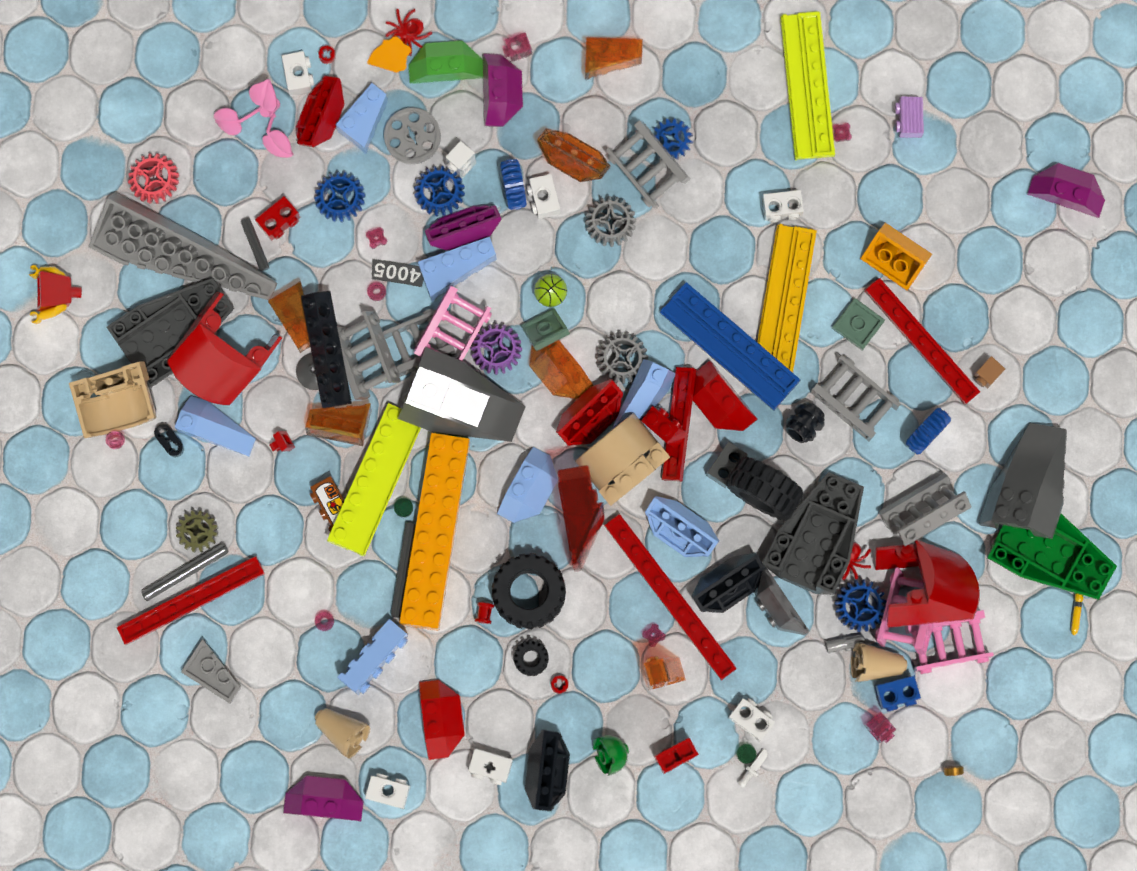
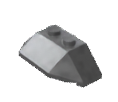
M765 567L758 586L757 606L762 612L766 611L769 616L767 620L773 628L776 626L781 631L800 635L808 634L810 632L769 570Z

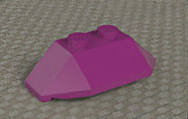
M483 53L484 126L503 127L523 107L522 71L502 54Z
M1060 163L1034 175L1027 195L1096 218L1100 217L1105 202L1093 174Z
M475 205L439 218L430 228L425 230V234L431 246L450 251L490 237L502 219L496 205Z
M306 776L285 794L283 813L362 821L364 802L344 779Z

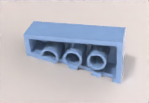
M487 237L418 261L430 299L434 301L444 292L446 293L449 285L454 287L458 283L463 282L475 272L477 273L497 260L491 239Z

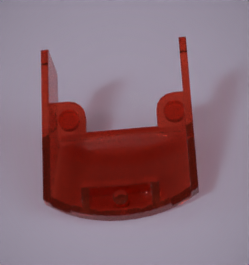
M588 465L558 470V487L573 572L582 571L605 519L603 502L597 503V489L592 488Z

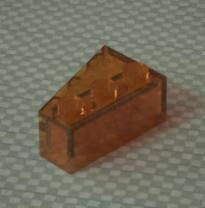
M586 37L585 80L601 74L605 75L615 70H623L642 64L643 39Z

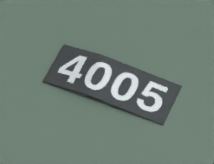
M372 259V279L422 287L423 276L419 266Z

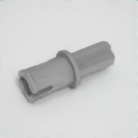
M861 634L847 638L842 636V639L826 641L827 652L829 654L841 650L848 651L856 643L865 644V638Z

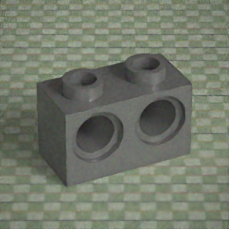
M730 442L726 444L706 475L724 488L727 487L726 481L728 477H719L718 471L726 470L730 476L736 463L729 460V455L736 454L739 459L748 455Z

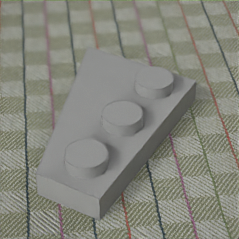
M202 639L181 673L231 704L241 687Z

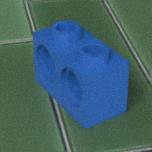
M915 676L875 686L881 710L886 709L887 712L898 709L897 705L905 704L906 707L917 704L916 700L921 699ZM904 687H909L912 690L911 697L904 696ZM885 692L893 694L894 699L892 702H887L884 699Z

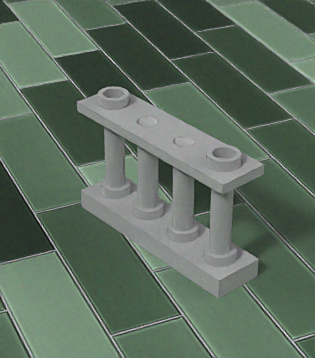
M639 120L634 124L637 128L636 134L616 151L607 148L606 151L609 154L607 157L613 164L617 163L644 196L643 202L648 207L652 206L657 209L659 205L655 200L675 182L678 183L680 181L685 184L690 178L647 125ZM645 138L649 143L647 145L648 148L626 166L620 157L640 139L643 140ZM652 153H657L660 156V162L638 180L632 171ZM664 167H669L673 172L671 177L649 194L643 186Z
M428 309L419 317L383 331L385 339L393 336L402 357V364L396 366L400 373L399 377L418 370V364L421 357L410 358L400 333L411 329L417 344L421 338L418 325L425 322L429 323L436 310ZM435 337L438 344L437 351L448 356L456 354L452 345H448V343Z
M375 311L362 312L365 320L348 329L337 327L347 380L355 400H365L371 397L369 389L388 380V383L401 382L399 370L394 364L379 324L380 319ZM368 327L371 338L352 347L349 340L350 336ZM374 345L378 355L358 364L356 354ZM381 362L385 373L365 382L362 375L363 371Z
M841 355L837 361L841 364L838 370L825 385L820 386L816 384L811 394L869 442L876 434L874 426L891 407L897 410L901 404L895 395L885 392L855 367L852 359ZM848 370L856 378L839 398H834L829 394L830 389ZM863 383L870 391L854 410L851 409L849 411L844 406V402ZM878 395L885 403L869 422L864 423L859 419V414Z
M943 473L880 510L879 513L888 529L895 525L899 528L897 531L904 546H907L970 509L971 504L964 491L958 495L953 493L954 489L949 477ZM944 496L949 499L941 505L936 502ZM930 506L932 508L931 511L924 515L920 512V510ZM913 515L916 519L906 525L903 520Z

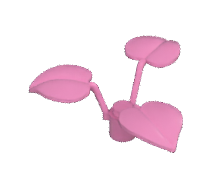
M270 79L256 83L249 89L251 100L256 105H259V107L245 117L238 119L237 113L230 108H222L215 112V122L229 135H238L242 130L240 123L258 112L263 117H270L266 130L268 135L262 138L265 148L271 154L281 158H288L294 155L287 136L279 130H270L276 117L275 112L280 108V102L276 98Z

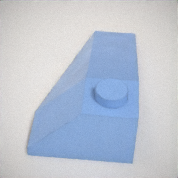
M643 359L612 429L632 413H635L642 420L651 407H655L667 394L675 378V373L654 362Z
M190 396L181 409L174 427L180 433L248 457L256 441V438L210 402Z

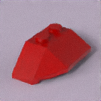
M324 76L321 79L322 81L309 93L295 127L298 139L297 144L315 147L332 138L345 105L341 80L338 77Z
M711 360L696 371L693 401L714 428L744 431L758 420Z
M612 379L590 387L562 414L556 433L568 446L591 444L617 419L623 392Z
M440 680L419 682L428 759L448 758L465 736L460 696Z

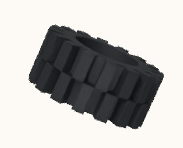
M524 641L515 650L514 664L523 675L537 676L547 668L549 662L548 651L538 641ZM534 651L538 654L539 661L536 665L529 666L524 662L523 658L526 652Z

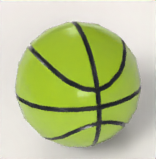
M546 274L540 277L534 287L537 301L546 307H556L563 303L568 291L565 281L555 274Z

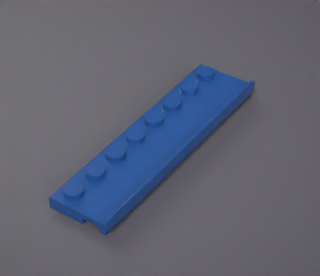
M687 282L677 291L669 303L661 309L660 314L773 411L801 381V379Z

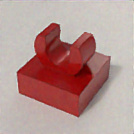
M278 431L273 434L275 441L269 445L273 452L275 450H281L282 452L291 451L295 448L287 431Z

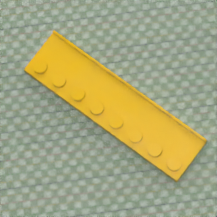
M777 224L757 343L793 373L817 230Z

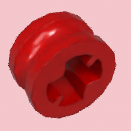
M328 45L321 47L319 50L320 61L324 64L332 63L335 59V50ZM327 51L328 53L330 51V58H323V52Z
M556 676L551 682V688L557 694L564 693L569 686L568 680L564 676ZM558 679H561V682H565L562 690H558V687L555 688L554 686Z

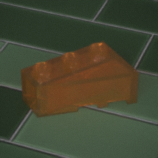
M301 281L268 301L300 353L311 347L301 296L305 294Z
M371 403L362 406L349 405L342 408L310 409L305 426L306 433L314 437L363 446L372 412Z
M658 656L646 659V662L643 664L642 669L648 690L686 680L680 658L658 659Z

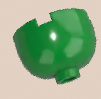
M613 735L601 736L593 741V750L597 749L598 756L594 757L598 767L604 774L608 773V776L624 768L629 754V748L626 743H623L621 739Z

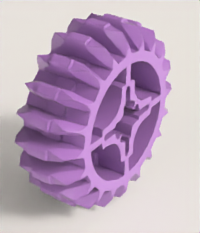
M496 323L495 329H492L489 324L488 331L481 328L482 335L479 333L476 335L479 340L474 339L473 344L476 346L471 347V351L476 353L472 354V358H478L475 361L476 365L482 363L480 367L482 371L488 367V374L491 373L492 369H494L495 375H498L499 369L505 374L506 367L510 371L512 370L511 363L516 366L518 365L517 360L514 358L521 359V355L516 353L522 351V347L518 346L521 344V340H515L518 337L517 333L511 335L513 332L512 328L505 331L506 325L499 329V324ZM498 335L495 341L484 342L487 338ZM504 337L512 344V351L503 346ZM499 344L501 351L494 355L493 347ZM481 347L491 353L490 361H487L482 356ZM509 356L507 360L500 363H495L499 357Z

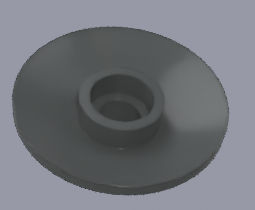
M309 353L298 362L296 376L300 384L305 388L319 390L316 373L311 372L314 363L312 353Z

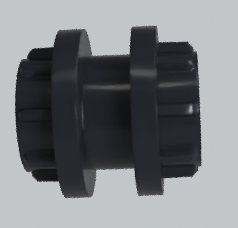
M813 403L799 404L794 410L795 415H790L786 420V431L795 441L807 443L808 441H813L816 437V431L822 430L825 426V415Z

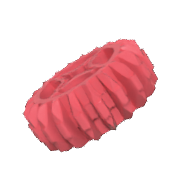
M149 153L148 159L141 156L142 161L135 160L137 166H131L130 168L133 172L128 173V176L132 178L128 180L129 185H132L130 190L135 192V197H140L142 202L147 199V202L151 204L154 199L155 203L159 204L160 198L166 202L165 196L172 197L170 191H176L177 188L174 185L179 184V181L176 179L179 177V173L176 172L177 167L172 166V160L167 161L166 156H162L161 159L159 154H156L153 158L152 154ZM154 166L151 170H145L148 167ZM163 168L168 171L167 182L161 178ZM140 176H143L146 180L144 189L139 184ZM151 177H157L155 181L150 180ZM157 187H162L158 191H153Z

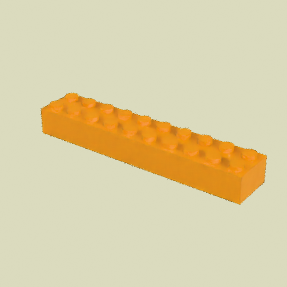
M431 433L400 617V624L403 626L435 631L440 630L470 448L469 438Z

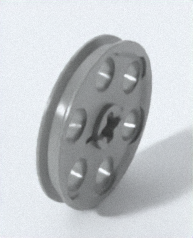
M406 108L396 112L388 120L384 130V140L389 153L395 159L406 164H418L430 159L436 153L440 144L441 134L436 119L430 113L419 108ZM415 113L420 118L417 122H411L409 116ZM395 121H399L402 123V128L394 130L392 124ZM425 125H434V131L427 133L424 130ZM408 127L410 128V131H411L413 134H417V135H415V138H416L415 141H416L417 145L415 144L414 140H412V138H408V137H409V129H408ZM393 139H398L401 142L398 148L390 146V142ZM425 142H431L433 148L426 151L422 148V145ZM414 150L416 152L415 157L407 158L405 156L406 151Z

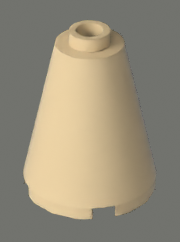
M856 643L853 647V651H856L855 657H851V674L853 678H856L855 682L902 675L907 669V660L904 659L903 655L864 643Z
M330 709L320 710L315 716L316 726L346 758L353 757L362 748L359 745L361 741H366L369 736L370 726L366 723Z

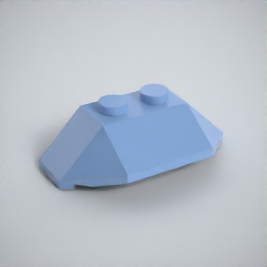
M535 447L532 448L507 490L497 512L498 515L516 523L541 513L558 482L550 455Z
M655 496L645 511L653 535L684 557H708L719 542L710 524L678 501Z

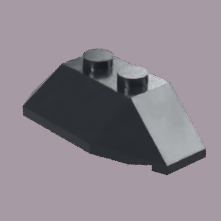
M757 553L733 556L701 577L691 596L701 612L724 613L755 592L765 567L762 565Z
M541 730L529 749L524 789L532 809L551 812L554 806L566 794L570 753L560 732Z

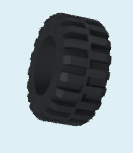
M747 456L738 460L726 481L727 488L745 503L771 517L783 521L791 518L803 497L802 488L791 478L770 465Z
M524 553L519 554L515 558L511 557L505 564L503 563L500 566L499 571L494 576L492 583L493 602L499 615L510 625L513 624L521 629L527 628V630L536 627L541 628L545 624L551 623L561 612L562 606H564L566 595L565 580L556 564L552 561L550 562L544 556L540 557L534 553L525 555ZM527 573L535 574L545 582L547 596L539 607L523 609L512 600L511 586L520 575Z

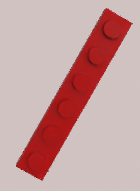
M676 367L670 418L678 420L683 425L681 428L689 433L697 369ZM688 434L677 448L666 443V452L670 458L664 462L662 480L683 481Z

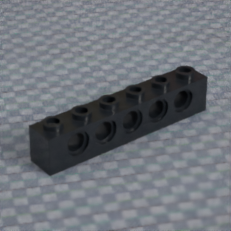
M331 291L313 292L301 296L322 409L352 404Z

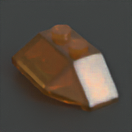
M546 128L537 139L547 163L579 182L602 179L611 167L600 151L569 133L552 131Z
M559 340L538 351L533 346L531 347L529 367L553 396L578 399L593 386L582 367Z

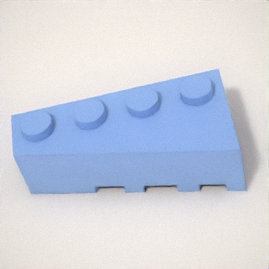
M389 619L372 638L373 642L371 644L368 643L361 650L359 659L355 658L350 662L347 668L348 672L345 675L341 673L337 678L358 696L360 693L364 694L371 686L369 682L373 677L377 679L383 672L381 669L385 663L389 664L396 656L394 652L398 647L402 649L408 642V639H406L408 634Z

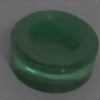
M400 498L394 504V511L401 518L409 517L413 512V504L407 498Z
M749 744L741 745L736 752L737 759L743 764L753 762L756 758L755 748Z

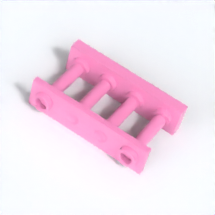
M449 285L413 353L421 357L425 347L435 350L428 343L431 337H437L461 350L457 359L463 361L484 322L487 323L492 315L490 312L491 308L486 306L484 310H481L458 297L459 294L456 293L458 289ZM450 303H455L480 317L475 327L449 314L447 308ZM446 320L468 332L470 336L464 344L440 331L438 327L440 321Z
M895 568V572L890 577L891 587L881 626L876 631L877 642L882 647H885L886 640L913 644L918 654L926 655L934 623L915 625L918 626L919 631L918 635L914 637L889 632L890 627L887 626L888 605L907 603V597L898 595L900 586L906 585L924 589L922 580L905 578L900 568Z
M984 610L976 611L974 619L934 623L932 633H934L940 662L928 664L927 656L918 654L921 666L915 667L914 672L920 671V674H927L932 672L931 669L975 660H977V663L988 662L989 658L994 655L993 652L985 653L979 626L980 620L985 618ZM967 622L972 626L978 654L966 657L960 627H962L961 623ZM905 626L906 634L918 635V626ZM950 626V629L953 630L959 659L947 661L941 633L942 627Z

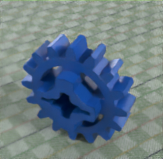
M675 118L672 123L669 119H666L665 125L660 122L661 128L654 129L657 132L656 138L661 142V137H663V146L675 159H679V154L686 156L684 151L691 150L688 144H693V141L689 139L693 134L687 133L690 129L689 126L683 128L684 122L681 121L678 124ZM670 127H674V128H673L672 130H670V131H667V132L665 131L666 129H668V128H670ZM682 132L684 134V142L681 140ZM666 135L674 137L679 143L670 141ZM673 148H680L676 151H672Z

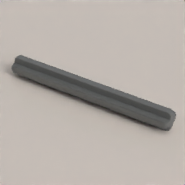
M414 523L405 524L391 616L395 618L401 617L416 527Z
M220 544L141 592L143 598L146 601L153 599L229 553L227 547L224 544Z

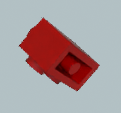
M652 406L641 422L667 444L677 448L688 433L681 428L683 425L675 418L672 420L668 417L670 413L662 407L657 409Z

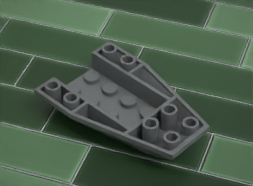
M213 278L138 305L107 326L108 331L131 364L145 362L150 379L147 381L149 388H152L173 373L166 360L216 292L223 293ZM223 295L213 310L219 314L222 323L231 314L234 307L226 296Z
M425 347L415 378L397 419L433 433L512 442L526 406L461 360Z
M828 472L796 509L791 518L779 529L762 565L780 579L812 593L834 595L850 563L864 487Z

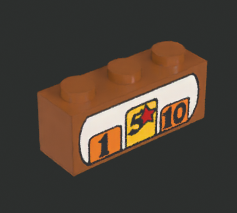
M330 476L311 486L312 493H310V496L315 504L318 502L322 509L318 511L323 520L328 519L330 523L328 529L331 532L344 500Z

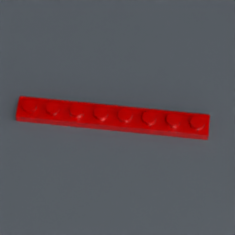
M881 278L865 289L867 295L964 405L980 393V390Z
M255 556L116 628L124 644L128 645L261 577L265 572Z

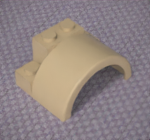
M136 362L113 371L69 383L84 438L122 431L157 418L147 381L150 379L145 362ZM93 393H95L96 395H100L98 397L90 398V396Z
M632 413L577 458L575 462L599 490V493L608 504L612 506L668 460L670 456L636 414ZM649 450V455L645 457L643 454ZM612 480L615 482L612 485L608 484Z

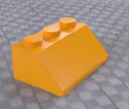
M885 222L862 255L861 260L908 291L932 256V253Z

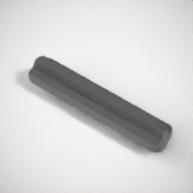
M245 218L241 220L242 227L260 271L269 269V264L251 219Z

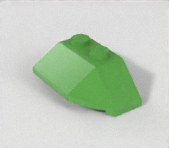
M463 40L425 43L409 64L410 84L483 78V59Z

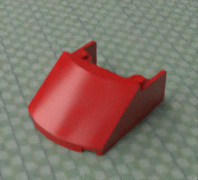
M216 292L166 361L175 378L192 394L211 403L230 405L261 371V367L279 344L282 337L274 335L265 348L254 346L246 356L242 355L215 335L221 325V317L213 309L224 295L221 292Z
M915 540L914 544L907 546L897 545L876 548L875 570L919 566L924 589H915L908 592L907 603L888 605V627L974 619L979 606V584L973 569L961 555L920 540Z

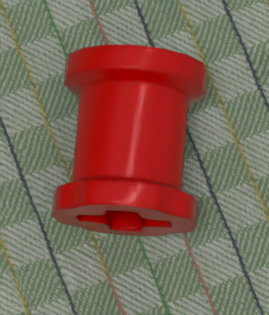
M477 602L479 608L474 622L491 624V611L494 605Z

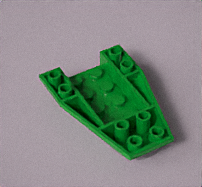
M1060 514L1053 539L1034 536L1031 530L1002 525L987 556V559L1020 578L1096 600L1100 599L1117 567L1063 514Z

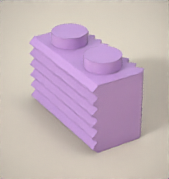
M900 97L898 103L895 104V114L899 115V121H896L895 128L896 132H899V138H922L924 134L923 97Z

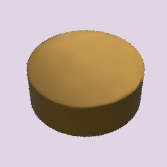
M963 766L944 767L945 776H957L964 773Z

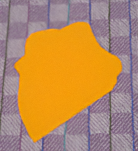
M398 37L383 40V43L371 53L367 64L395 73L404 71L411 48L403 44Z

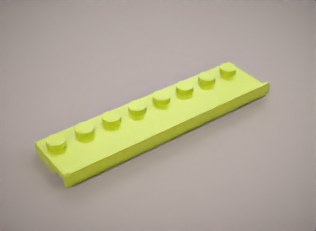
M820 11L798 13L797 15L783 14L780 20L795 161L835 157Z
M390 403L387 404L327 539V542L353 551L362 557H365L421 430L418 426L397 419L401 408Z

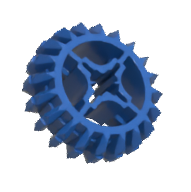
M517 159L502 161L500 168L508 208L510 210L524 208L527 205L519 161Z
M434 166L433 172L427 168V175L421 173L420 176L423 180L417 179L416 183L418 185L414 186V190L417 191L414 196L419 198L417 204H423L421 206L423 211L428 208L427 212L429 215L435 211V216H438L439 212L446 216L445 211L447 210L452 214V207L458 209L457 203H463L461 197L465 196V192L461 191L465 189L464 184H460L462 178H455L457 172L451 174L450 169L448 168L445 171L444 166H441L440 170H437V167ZM441 178L440 181L437 183L430 182L434 179ZM448 181L455 187L454 194L446 188ZM425 188L429 189V192L433 194L431 202L424 195ZM440 188H442L443 192H439V194H437L436 190L439 191ZM443 199L449 200L446 203L438 204Z
M336 172L337 177H333V174L330 173V179L328 180L323 177L324 184L318 183L320 189L315 190V194L318 195L314 197V200L318 202L316 207L320 209L321 215L326 213V219L332 216L333 222H336L337 218H339L340 222L343 223L344 217H347V220L350 221V215L352 214L354 217H357L356 210L361 212L362 207L360 205L365 204V201L362 199L366 197L365 193L362 192L364 187L359 186V180L354 181V175L348 178L346 172H344L343 176L340 175V172ZM344 184L347 186L343 188H337L335 185ZM330 190L332 193V197L326 204L325 196L327 191ZM354 190V191H355V199H354L353 203L350 205V204H349V201H348V197L351 195V192ZM336 193L341 196L343 195L344 201L342 199L337 200ZM337 206H342V207H344L345 209H343V210H334V209H332V208H336Z
M936 408L906 440V445L912 452H915L917 455L921 454L951 422V417L945 410Z
M854 580V587L849 582L846 584L848 590L844 587L840 589L844 595L837 594L836 597L841 599V601H835V605L841 608L835 609V612H842L838 620L846 619L843 622V626H846L848 622L851 623L849 630L857 626L856 631L860 632L861 626H863L864 631L867 632L869 629L868 625L875 629L874 622L879 625L881 624V620L878 617L883 618L884 613L881 611H884L886 606H882V604L886 603L887 599H880L884 592L879 594L876 592L879 590V586L872 589L873 582H869L868 586H865V580L861 581V585H859L858 580ZM854 591H864L859 599L848 597ZM869 594L876 602V609L868 603ZM864 599L863 606H866V608H863L858 613L859 609L856 604H859ZM846 603H849L854 609L853 618L846 610ZM862 613L874 615L870 620L858 621Z

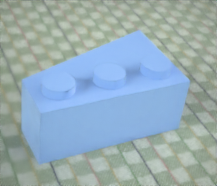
M371 83L336 124L337 131L365 154H367L369 144L374 137L376 127L387 105V95Z

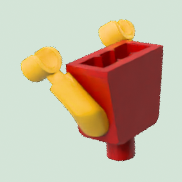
M35 265L30 267L31 270H36L34 274L29 275L33 279H37V311H40V313H30V316L37 315V319L31 321L32 323L39 324L42 320L59 315L71 304V298H81L82 288L71 287V277L66 276L54 266L38 268Z

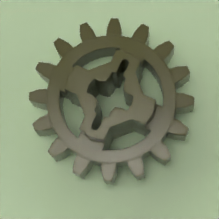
M200 510L198 515L194 511H191V516L184 514L185 520L179 519V522L182 524L181 527H176L180 531V533L176 534V537L182 538L179 541L180 545L186 543L185 549L188 550L192 547L193 553L196 552L197 548L201 553L204 550L203 547L210 549L209 543L215 544L216 542L213 537L219 535L214 532V530L218 529L217 525H213L215 519H209L210 515L208 513L203 516V512ZM194 520V523L187 526L189 522ZM203 520L208 523L210 530L204 528ZM199 527V529L203 532L197 533L196 536L191 531L197 530V528ZM185 534L191 536V543L186 539ZM207 538L204 542L200 543L202 539Z

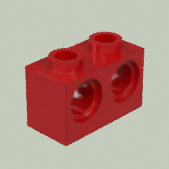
M284 196L257 217L255 221L272 241L283 236L284 231L288 227H294L301 217L299 212ZM284 211L291 212L289 217H282ZM269 223H276L274 229L267 228Z
M689 737L661 752L654 758L664 775L697 757L699 754Z

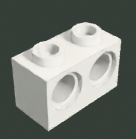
M461 141L445 157L446 166L450 169V173L457 172L455 178H463L476 164L475 153Z
M801 190L763 194L762 203L765 221L770 220L771 223H775L787 218L793 221L803 216L804 209ZM789 203H794V204H796V205H797V209L791 210V209L788 207V204H789ZM776 205L779 210L772 212L769 206Z
M743 698L729 716V719L760 742L774 724L773 716L765 710L761 712L757 709V704L751 699L745 700ZM740 708H748L750 716L743 718L739 713ZM757 719L765 721V729L759 730L756 728L755 722Z

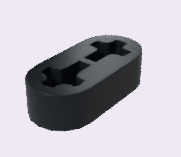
M165 424L157 426L154 435L171 457L181 456L184 452V446L175 433ZM160 430H168L166 432L167 436L169 437L168 440H166L163 436L159 437L161 434ZM170 442H173L176 446L180 445L178 447V452H171L172 447L169 444Z

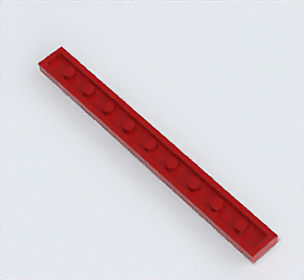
M619 514L605 524L604 527L719 679L723 680L737 669L623 517Z

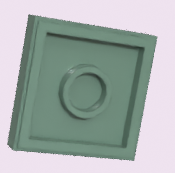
M854 298L832 329L863 351L885 322V319Z
M555 308L521 325L522 330L536 351L570 334Z

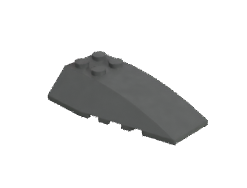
M1029 423L989 490L979 525L997 529L999 524L1031 530L1034 536L1053 539L1064 504L1066 429Z

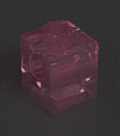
M526 32L504 39L505 46L502 48L505 57H509L511 62L532 55V48ZM514 45L521 46V49L515 51L512 49V47Z
M882 712L876 714L864 725L879 743L883 741L887 743L895 736L893 732L896 728Z

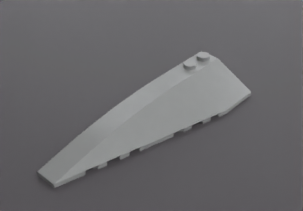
M117 193L107 198L88 246L123 265L128 266L131 263L140 269H149L156 273H165L172 275V277L197 283L213 278L219 287L233 292H243L246 295L266 300L271 299L277 286V282L220 247Z

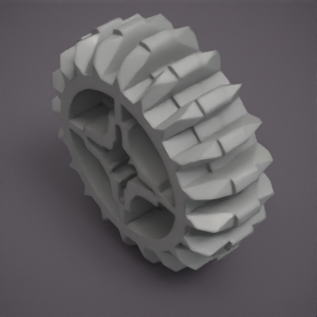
M608 196V201L606 202L604 198H601V204L595 201L594 206L596 208L589 207L591 213H586V218L589 220L585 221V225L589 226L587 232H592L590 237L592 239L597 237L596 243H600L603 240V246H606L607 242H610V247L614 246V242L620 246L621 239L627 242V236L632 237L633 235L630 230H635L636 228L633 225L636 223V218H633L635 212L630 211L631 205L625 206V200L619 203V197H616L615 201H611V196ZM607 209V214L605 216L600 217V219H596L597 215L601 211ZM613 209L620 211L625 218L615 215ZM610 214H611V219H612V221H613L612 229H610V224H609V222H608V219L610 218ZM626 224L621 232L614 234L615 228ZM597 226L606 228L608 234L601 232Z
M620 333V338L613 334V341L607 337V344L601 343V347L604 350H598V354L601 356L597 357V361L602 362L598 365V368H605L602 371V375L609 373L608 380L615 377V383L618 382L619 378L622 379V384H625V379L628 378L629 382L632 383V376L636 377L643 359H648V355H644L647 352V348H641L643 346L642 341L636 343L638 337L635 336L631 340L630 333L627 334V338H623V333ZM623 344L628 345L630 347L626 350H622L617 345ZM612 349L615 359L609 365L607 354ZM636 352L638 363L633 367L630 358ZM619 355H625L626 361H619ZM618 367H624L626 370L629 371L618 372L615 371L614 368L616 369Z

